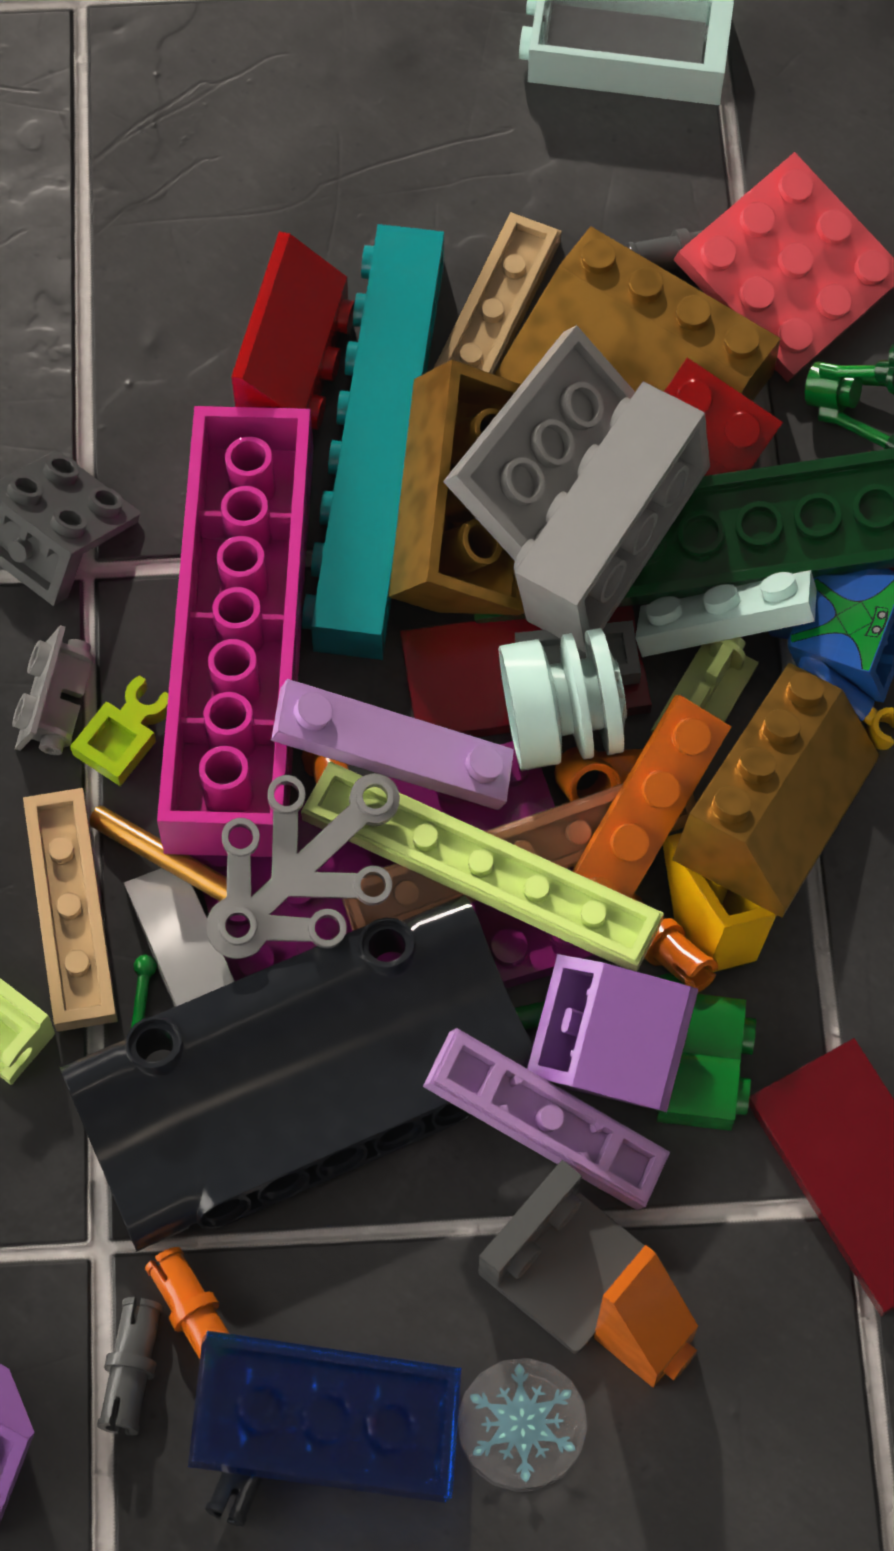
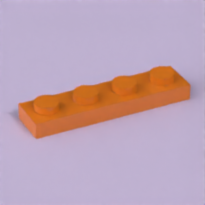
M681 695L674 696L572 871L632 898L732 726Z

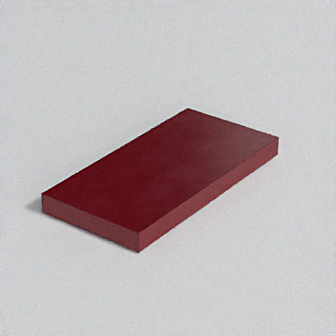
M633 606L618 607L607 623L633 620L636 637L637 626ZM526 619L486 623L470 621L400 631L413 718L473 737L511 733L501 676L499 646L515 643V633L542 629L531 624ZM638 644L637 650L641 668L640 684L623 685L627 716L651 713L652 707L643 657Z
M855 1038L752 1094L749 1097L748 1106L875 1309L882 1317L894 1310V1098Z

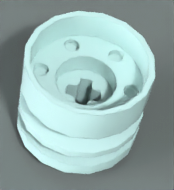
M602 628L586 630L585 659L579 658L572 633L563 634L560 642V663L549 665L546 653L539 639L499 646L505 702L516 757L521 771L560 764L562 759V736L573 734L576 746L583 760L594 757L592 732L594 730H599L607 756L624 752V726L627 710L623 682L618 662L614 659L608 647Z

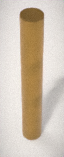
M99 806L92 812L89 819V825L92 828L218 901L226 898V876L189 855L164 854L160 838L104 806Z

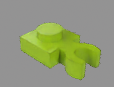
M142 676L134 678L128 684L125 691L126 703L121 710L106 701L70 746L73 756L120 787L156 742L154 732L147 728V726L157 724L167 716V692L164 691L154 704L144 705L139 702V699L148 689L146 679Z

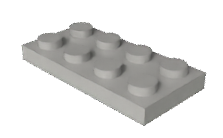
M576 325L560 335L443 482L515 561L522 546L529 539L536 541L546 526V516L555 497L562 491L568 493L579 477V465L586 451L593 444L600 446L610 431V420L617 405L625 397L631 399L635 391Z

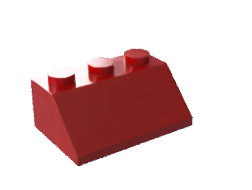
M279 231L231 376L235 407L310 409L312 429L319 430L326 407V397L321 396L325 381L334 382L337 376L341 359V348L336 346L340 333H350L353 325L355 301L348 299L347 276L290 233Z

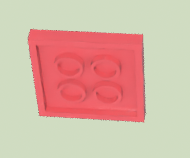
M795 152L685 245L673 259L703 293L781 338L775 370L787 383L894 289V257Z

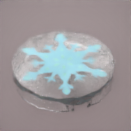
M530 1358L503 1360L481 1372L465 1391L457 1418L460 1445L472 1469L492 1485L515 1492L543 1488L565 1477L581 1455L587 1432L584 1401L572 1380L553 1365Z

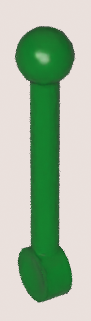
M147 954L136 958L133 965L138 979L131 1028L142 1019H145L150 977L156 973L158 968L155 958Z

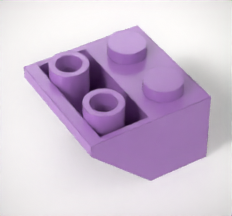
M557 954L527 1069L554 1085L573 1091L667 1112L699 989L603 962Z

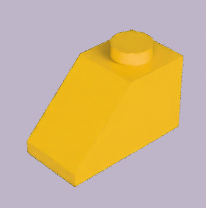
M682 833L667 836L663 843L674 920L684 928L685 937L707 956L717 961L718 970H710L711 972L757 961L776 914L673 861L672 859Z

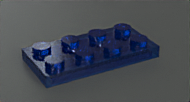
M207 1331L202 1338L188 1467L446 1503L452 1498L462 1368Z

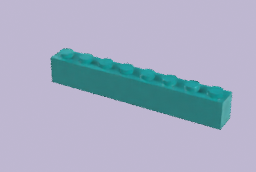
M378 224L374 246L365 245L363 249L361 278L369 280L367 292L356 293L353 326L361 328L358 342L349 341L347 345L345 375L352 376L350 391L340 390L336 422L339 425H344L342 441L332 440L330 446L328 474L336 475L334 490L323 491L319 520L320 525L327 526L325 543L315 542L312 554L311 577H319L316 595L306 594L303 607L302 629L311 630L314 652L383 660L392 598L389 597L413 383L415 378L428 371L444 268V231Z

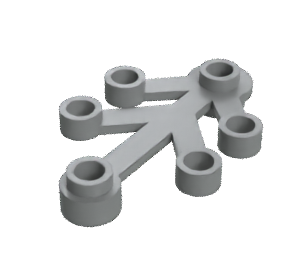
M374 773L358 779L350 792V805L299 853H297L298 811L302 808L305 801V788L302 782L294 776L282 775L275 778L268 788L267 795L268 803L273 810L272 876L252 897L251 854L258 848L259 830L251 820L246 818H235L229 821L222 831V844L228 853L226 898L215 904L208 915L206 923L207 936L214 949L226 957L242 959L257 953L266 941L313 942L316 946L324 949L334 948L342 942L347 927L344 917L336 910L322 909L311 918L270 915L288 897L358 899L370 906L383 903L390 895L392 879L389 873L379 866L365 867L359 873L316 871L365 825L380 826L386 824L394 817L399 806L400 795L397 786L390 778ZM291 785L298 792V800L290 806L279 804L274 797L278 787ZM372 787L382 789L387 797L386 804L377 809L368 807L363 800V794L367 789ZM243 827L251 832L253 841L248 847L238 849L230 844L228 837L235 828ZM368 875L379 876L385 885L384 892L376 897L366 895L361 889L362 879ZM241 915L247 918L250 923L249 932L240 938L229 935L225 925L230 917ZM322 918H332L339 925V934L334 939L324 940L316 934L315 925Z

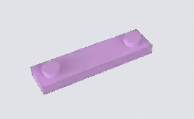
M287 679L281 687L271 741L499 810L507 802L514 749Z
M458 1028L449 1032L423 1085L429 1091L552 1162L559 1164L561 1160L565 1161L582 1175V1179L636 1210L646 1207L670 1154L668 1150Z

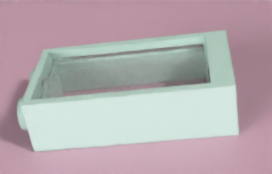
M527 0L526 15L534 16L533 27H522L519 59L528 60L527 82L720 105L734 0ZM704 41H707L704 64H701Z

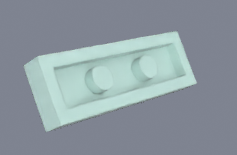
M811 570L794 574L779 572L768 576L763 581L736 587L731 584H722L709 589L704 594L680 599L674 596L658 598L650 604L640 606L635 637L642 657L815 622L817 588Z

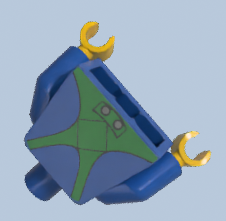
M888 568L866 569L845 575H822L813 578L817 588L815 622L768 631L769 635L788 640V649L797 667L841 688L859 720L867 724L865 730L875 748L887 750L894 745V739L881 731L879 722L888 723L894 728V708L885 707L878 711L873 705L874 701L884 702L894 676V571Z

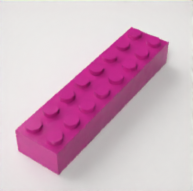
M194 406L157 824L164 854L228 856L222 844L223 828L232 819L246 818L257 826L260 834L258 848L251 854V857H272L273 810L268 803V788L275 778L282 775L292 776L293 747L273 742L271 737L280 689L287 679L298 682L314 452L310 409ZM282 785L276 789L274 797L279 804L283 806L290 805L291 785ZM238 827L230 832L228 840L233 847L244 849L252 843L253 836L248 829Z

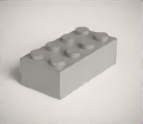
M644 381L631 399L625 397L620 401L611 417L610 431L600 446L593 444L586 451L579 465V477L568 493L562 491L555 497L546 516V526L536 541L529 539L522 546L516 557L514 571L528 622L560 639L563 634L572 633L577 648L586 653V630L602 628L603 630L710 468L705 412Z

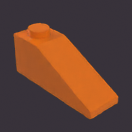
M647 1245L642 1248L603 1295L594 1339L654 1388L665 1374L673 1381L676 1380L694 1358L698 1350L690 1343L695 1337L698 1324L659 1257Z

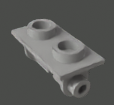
M60 625L46 642L39 640L31 654L27 673L35 676L30 695L24 693L21 696L12 722L13 727L20 729L15 746L16 750L21 751L31 739L40 741L39 749L50 755H61L63 748L71 745L80 705L60 699L61 692L77 698H81L84 695L94 657L90 654L91 645L83 640L70 639L68 644L62 642L65 626Z

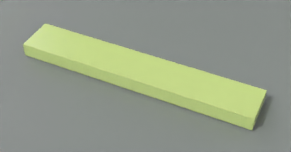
M329 761L301 811L302 820L324 829L350 805L351 789L355 782L363 776ZM369 788L363 794V800L370 808H381L387 802L386 794L380 788ZM399 793L400 802L397 812L389 822L380 826L365 825L349 840L353 844L605 960L636 972L663 922L664 913L401 793Z

